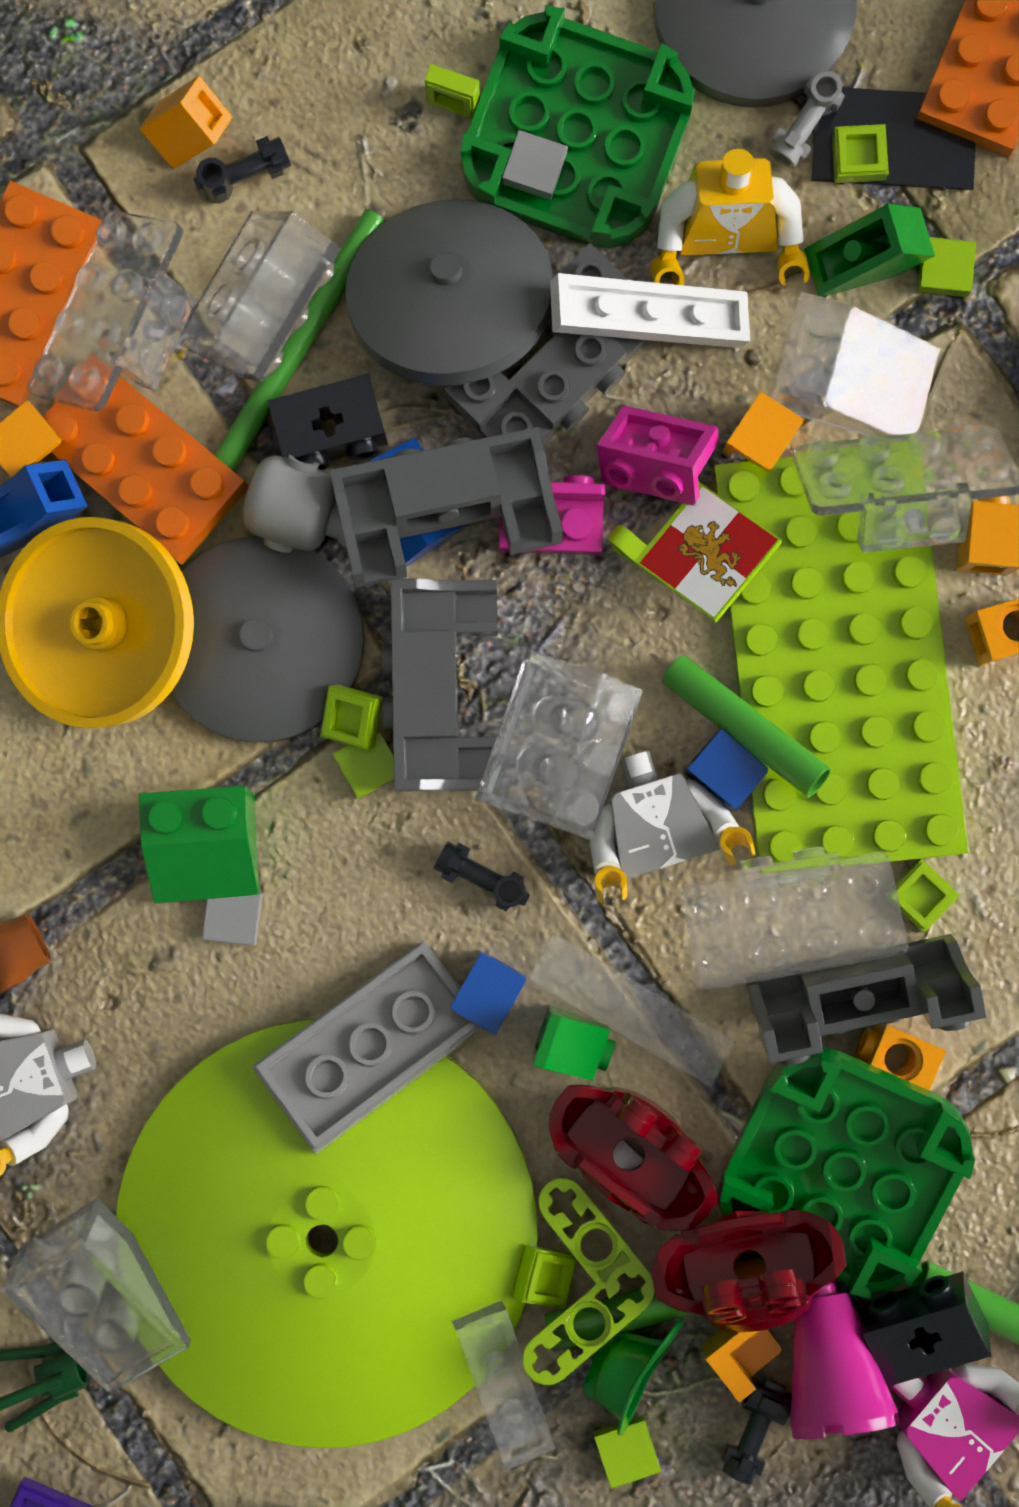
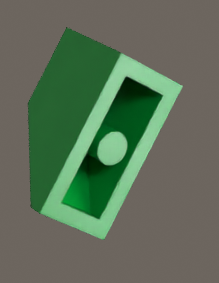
M889 203L804 248L819 297L829 296L893 278L935 257L921 208Z
M549 1005L532 1052L533 1066L593 1081L597 1069L607 1070L616 1041L608 1039L610 1033L608 1025Z

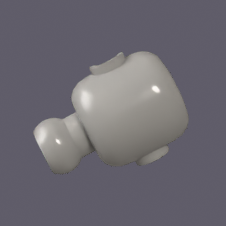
M277 455L269 456L259 463L245 497L242 520L245 527L251 533L264 538V544L267 547L284 553H291L293 549L311 551L318 548L325 537L329 536L337 539L341 546L346 548L330 473L318 469L319 463H303L296 460L292 455H289L288 458Z

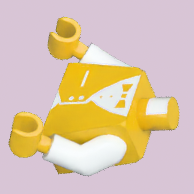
M737 148L728 151L724 155L723 160L698 162L694 165L689 180L683 182L662 203L657 248L662 250L661 255L657 256L650 265V275L653 283H660L661 276L666 272L672 271L673 285L684 284V274L676 259L677 251H680V256L777 251L778 245L783 246L784 250L777 260L780 283L786 286L784 272L791 266L802 268L803 281L806 283L809 279V266L806 254L799 249V243L804 241L799 197L783 178L772 177L769 160L753 158L744 149Z

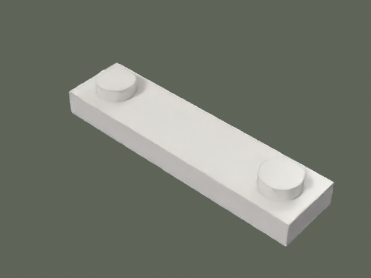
M558 273L550 280L552 332L741 348L750 342L747 292L562 273Z

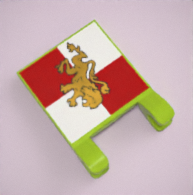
M698 481L700 497L696 504L692 506L682 503L648 545L623 525H617L608 535L607 539L612 544L611 547L616 554L638 566L716 623L781 545L782 540Z

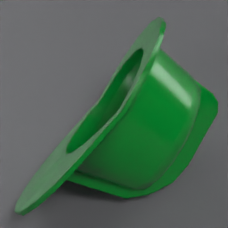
M684 1319L677 1322L664 1341L626 1332L615 1335L596 1352L583 1384L584 1392L620 1420L618 1435L622 1436L629 1426L651 1375L676 1339L685 1322Z

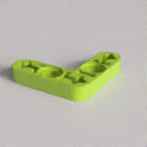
M566 1178L554 1179L545 1185L540 1193L539 1209L544 1219L596 1285L536 1335L525 1347L523 1354L524 1369L534 1382L542 1385H554L564 1380L646 1310L651 1304L655 1293L652 1276L585 1191L576 1182ZM556 1190H559L564 1195L571 1191L576 1194L577 1197L573 1200L572 1205L581 1219L587 1210L591 1211L595 1216L594 1220L581 1225L572 1239L568 1238L564 1232L565 1229L574 1226L568 1217L562 1212L553 1216L549 1211L554 1205L551 1194ZM592 1230L605 1232L612 1241L611 1253L602 1261L594 1262L588 1260L581 1250L583 1237ZM624 1274L630 1279H634L637 1276L642 1277L645 1284L641 1287L640 1291L644 1299L636 1304L629 1298L620 1304L617 1309L624 1313L625 1317L618 1323H615L608 1307L595 1297L601 1291L606 1290L609 1299H612L621 1290L618 1279ZM584 1308L597 1309L605 1319L604 1332L595 1340L587 1341L581 1339L574 1329L575 1316ZM561 1325H564L570 1340L583 1349V1353L574 1359L571 1350L568 1349L557 1359V1363L561 1368L557 1374L553 1375L549 1370L538 1373L533 1366L539 1359L535 1350L540 1345H543L548 1350L558 1345L562 1339L555 1335L554 1332Z

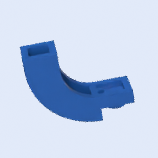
M67 460L25 465L11 479L0 486V558L25 547L42 531L60 522L73 519L88 507Z

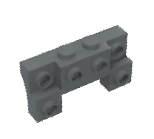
M591 243L560 272L562 274L627 280ZM558 332L510 380L500 372L476 382L444 386L443 395L484 438L539 427L544 445L562 426L569 431L577 425L589 410L585 404L598 391L603 395L610 392L626 373L622 367L649 340Z
M539 427L477 440L458 438L446 443L444 447L425 451L413 448L397 452L391 458L329 470L355 588L407 577L400 538L501 517L510 555L562 544L563 529L552 491Z
M419 578L391 580L392 645L382 646L383 677H392L393 697L383 698L384 729H393L394 790L396 792L501 790L500 736L459 737L457 637L498 636L497 580H430Z
M952 934L745 978L751 1008L758 1023L762 1045L769 1064L779 1062L783 1065H796L807 1061L813 1054L823 1053L820 1036L843 1034L852 1029L876 1024L895 1023L913 1016L923 1015L932 1029L939 1028L944 1031L961 1030L968 1027L971 1021L987 1018L981 985L966 965L958 942Z

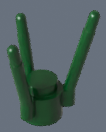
M58 1340L44 1346L0 1349V1362L43 1358L41 1364L34 1366L35 1383L0 1397V1411L39 1394L43 1398L48 1396L5 1424L7 1432H12L61 1402L78 1397L79 1390L87 1388L88 1377L85 1363L76 1346L65 1349L63 1341Z

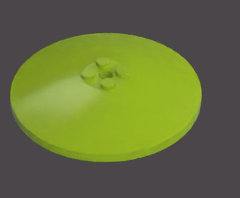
M303 1019L277 1024L253 1032L224 1046L201 1061L181 1078L161 1100L141 1131L123 1174L115 1222L116 1261L126 1305L140 1338L169 1379L193 1402L214 1417L238 1430L268 1441L310 1448L352 1447L378 1442L405 1433L428 1422L463 1397L492 1367L507 1345L525 1306V1303L512 1296L525 1244L537 1246L536 1201L529 1168L512 1126L496 1101L481 1083L449 1056L445 1057L315 1155L252 1068L254 1064L315 1020ZM317 1225L331 1227L338 1237L337 1247L327 1253L314 1250L308 1240L310 1229Z

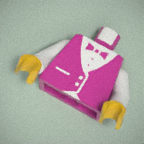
M971 1363L888 1386L904 1401V1404L897 1412L899 1423L897 1424L902 1430L898 1434L896 1441L908 1481L928 1507H964L959 1504H953L951 1501L953 1495L962 1501L1019 1434V1382L999 1368Z

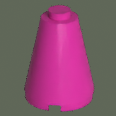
M831 1283L813 1295L809 1310L794 1320L790 1417L793 1439L826 1438L825 1434L843 1433V1436L893 1427L896 1426V1423H899L898 1410L885 1379L862 1335V1325L848 1292L837 1293L835 1283Z

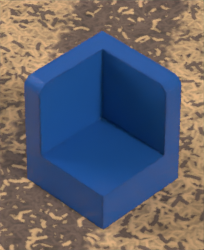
M720 729L683 772L692 780L700 782L719 798L729 811H734L739 808L768 773V768L728 733Z
M481 951L456 995L451 1008L454 1012L496 1035L524 986L527 976L486 952Z

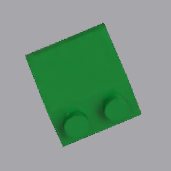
M244 785L139 793L141 848L155 904L250 896L260 893L254 793Z

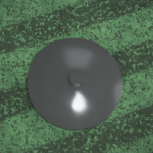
M857 0L653 1V18L659 44L663 43L678 52L677 59L689 73L692 87L712 99L742 107L774 106L805 94V86L812 75L816 76L823 71H832L839 62L852 34L857 12Z
M459 199L440 200L407 209L393 216L372 232L359 248L351 263L346 282V303L352 327L358 341L371 358L383 368L404 379L418 383L442 386L460 385L483 380L500 373L519 361L536 344L544 332L551 315L550 280L553 278L550 259L541 240L526 223L515 215L483 202Z
M259 536L241 537L216 545L199 555L182 570L192 600L194 630L191 651L186 667L171 691L179 705L192 718L208 729L228 738L251 743H271L292 739L322 724L328 686L339 684L353 688L358 678L364 655L365 634L360 608L349 585L339 571L313 550L301 551L293 549L291 553L279 552L267 547L264 544V538Z

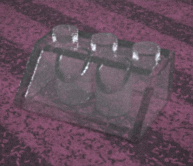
M251 211L176 337L175 342L242 379L263 382L265 377L272 375L279 367L283 359V352L281 350L291 333L299 330L306 321L309 314L307 306L316 290L322 288L333 275L335 269L333 261L341 248L294 211Z
M527 650L475 800L555 830L592 840L643 690L604 673Z

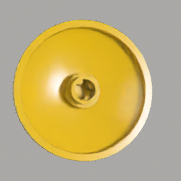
M97 517L70 519L55 524L35 536L21 550L10 566L0 590V654L6 671L20 694L34 708L47 717L62 724L80 728H108L133 722L151 712L165 700L179 681L186 667L191 651L194 630L193 607L189 589L183 573L171 554L147 532L131 524L112 519Z

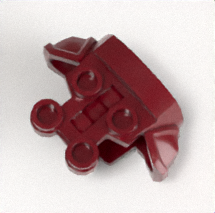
M568 1085L556 1098L549 1112L548 1120L554 1149L568 1166L573 1169L578 1168L582 1176L607 1199L628 1212L631 1210L640 1221L650 1225L652 1228L656 1226L659 1230L685 1231L699 1225L708 1217L718 1201V1196L709 1173L698 1159L702 1150L696 1146L693 1140L686 1136L678 1122L660 1105L646 1096L629 1089L614 1087L606 1090L592 1085ZM624 1139H634L644 1149L643 1161L635 1169H622L614 1161V1148Z
M785 1210L773 1213L734 1211L709 1222L710 1224L693 1227L671 1237L656 1254L652 1267V1281L657 1300L681 1312L704 1315L711 1325L716 1328L734 1332H753L779 1327L797 1319L809 1310L813 1295L830 1285L847 1265L844 1245L838 1231L829 1221L808 1211L800 1212V1210ZM755 1252L764 1259L766 1270L764 1274L758 1277L739 1280L734 1273V1263L742 1253Z

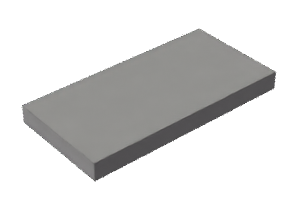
M423 940L254 1064L252 1068L308 1146L317 1155L484 1028L452 1010L451 1005L461 987Z

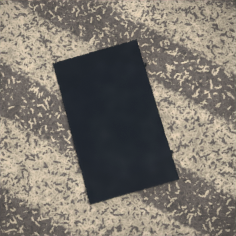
M842 87L841 92L845 96L838 110L822 116L814 127L811 181L835 182L831 135L834 127L885 124L889 170L886 180L848 183L939 188L942 191L945 189H974L976 143L916 119L926 92Z

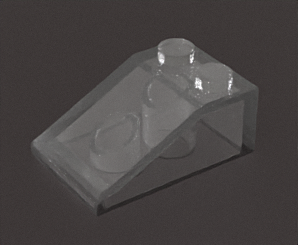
M801 292L790 314L768 396L803 418L900 445L915 444L941 348L852 305Z
M98 1198L20 1246L1 1287V1290L109 1394L189 1348L191 1339L134 1234Z

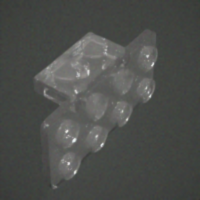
M112 211L105 216L103 222L98 227L97 241L86 264L78 271L76 285L64 310L57 317L55 329L41 358L34 367L33 375L28 384V391L37 398L99 412L106 406L120 373H123L140 387L156 391L197 300L166 274L183 236V228L173 220Z
M973 424L965 428L948 430H919L910 434L891 436L869 435L862 439L833 442L821 440L811 444L798 445L793 450V461L810 508L814 514L823 516L860 512L857 541L862 553L965 542L972 500L1019 494V471L998 430L992 426Z
M811 847L793 852L794 860L773 864L771 856L744 860L740 862L741 870L731 871V879L686 887L682 892V901L699 986L704 990H713L903 955L908 949V941L889 856L884 852H874L840 859L838 852L825 854L824 847Z

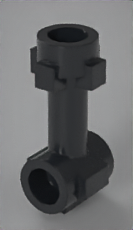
M268 136L256 140L259 151L226 165L216 158H207L201 161L196 170L197 176L193 179L200 197H205L212 203L220 204L229 200L233 190L232 185L265 171L269 173L272 179L284 175L283 170L291 167V163L280 137L269 140Z
M449 841L446 843L433 868L442 873L441 878L453 883L457 876L490 892L497 900L495 906L505 912L510 907L517 905L525 906L530 894L526 892L523 883L524 876L514 871L510 876H502L468 858L471 850L469 847L458 843L457 846Z
M764 1377L763 1381L752 1378L756 1390L742 1400V1408L750 1411L751 1415L738 1446L727 1444L722 1455L725 1461L722 1469L724 1473L741 1483L749 1485L753 1483L755 1475L761 1476L766 1463L764 1459L758 1457V1453L771 1422L784 1425L791 1413V1393L786 1391L785 1385L767 1377Z

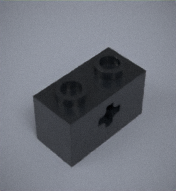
M369 373L268 400L282 456L285 458L292 455L296 460L303 463L313 464L316 462L319 463L318 469L324 470L329 467L328 461L346 456L349 457L350 461L368 459L379 453V447L388 445ZM333 419L336 424V435L327 437L324 432V422Z
M963 1271L949 1276H934L925 1280L920 1285L897 1292H882L871 1300L862 1302V1335L888 1386L992 1356L988 1322Z

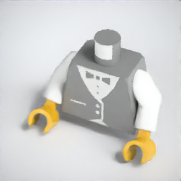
M650 751L638 753L620 760L629 789L608 797L609 804L604 805L598 811L589 844L596 875L595 896L600 903H604L603 889L605 887H618L621 890L622 900H625L627 898V879L720 850L718 842H720L725 861L728 865H736L734 855L731 852V849L735 846H746L752 856L755 855L751 834L747 829L739 827L725 804L697 780H685L681 773L659 780Z
M0 1014V1176L4 1173L6 1164L15 1166L44 1149L68 1119L69 1110L67 1104L78 1098L72 1078L96 1069L94 1052L87 1040L61 1048L57 1034L53 1029L41 1031L33 1020Z

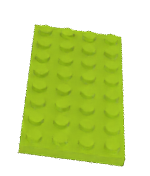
M919 443L779 458L770 471L763 470L751 461L714 465L712 471L715 493L782 540L781 545L728 608L738 696L831 768V773L825 783L814 795L807 798L767 766L768 773L749 794L758 874L762 876L969 854Z

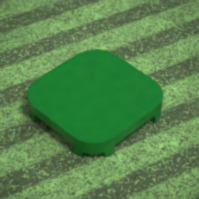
M545 5L544 12L527 15L515 24L509 21L499 37L498 52L467 133H463L460 152L461 167L466 187L478 202L494 205L515 215L525 223L588 245L591 243L595 247L608 249L629 244L645 232L656 213L689 123L695 88L692 87L689 73L677 59L678 52L661 43L659 50L656 51L564 18L565 8ZM519 130L568 146L567 155L551 200L502 184V177Z
M823 1047V1053L813 1054L810 1059L803 1063L783 1065L778 1062L767 1076L723 1168L719 1184L722 1213L725 1216L734 1211L773 1213L785 1210H800V1212H811L829 1221L840 1235L844 1245L847 1266L836 1279L848 1284L850 1294L870 1299L871 1292L891 1290L904 1282L910 1287L922 1272L920 1260L963 1177L971 1178L975 1163L971 1135L966 1122L957 1108L940 1095L846 1053Z

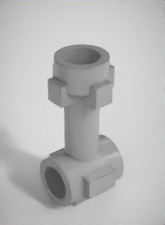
M823 71L816 76H811L804 89V93L807 95V102L788 131L778 128L772 137L771 142L774 144L769 153L776 161L789 168H795L799 160L804 162L811 150V147L805 141L822 116L832 111L836 112L843 102L845 95L841 92L842 82L839 75L832 71Z

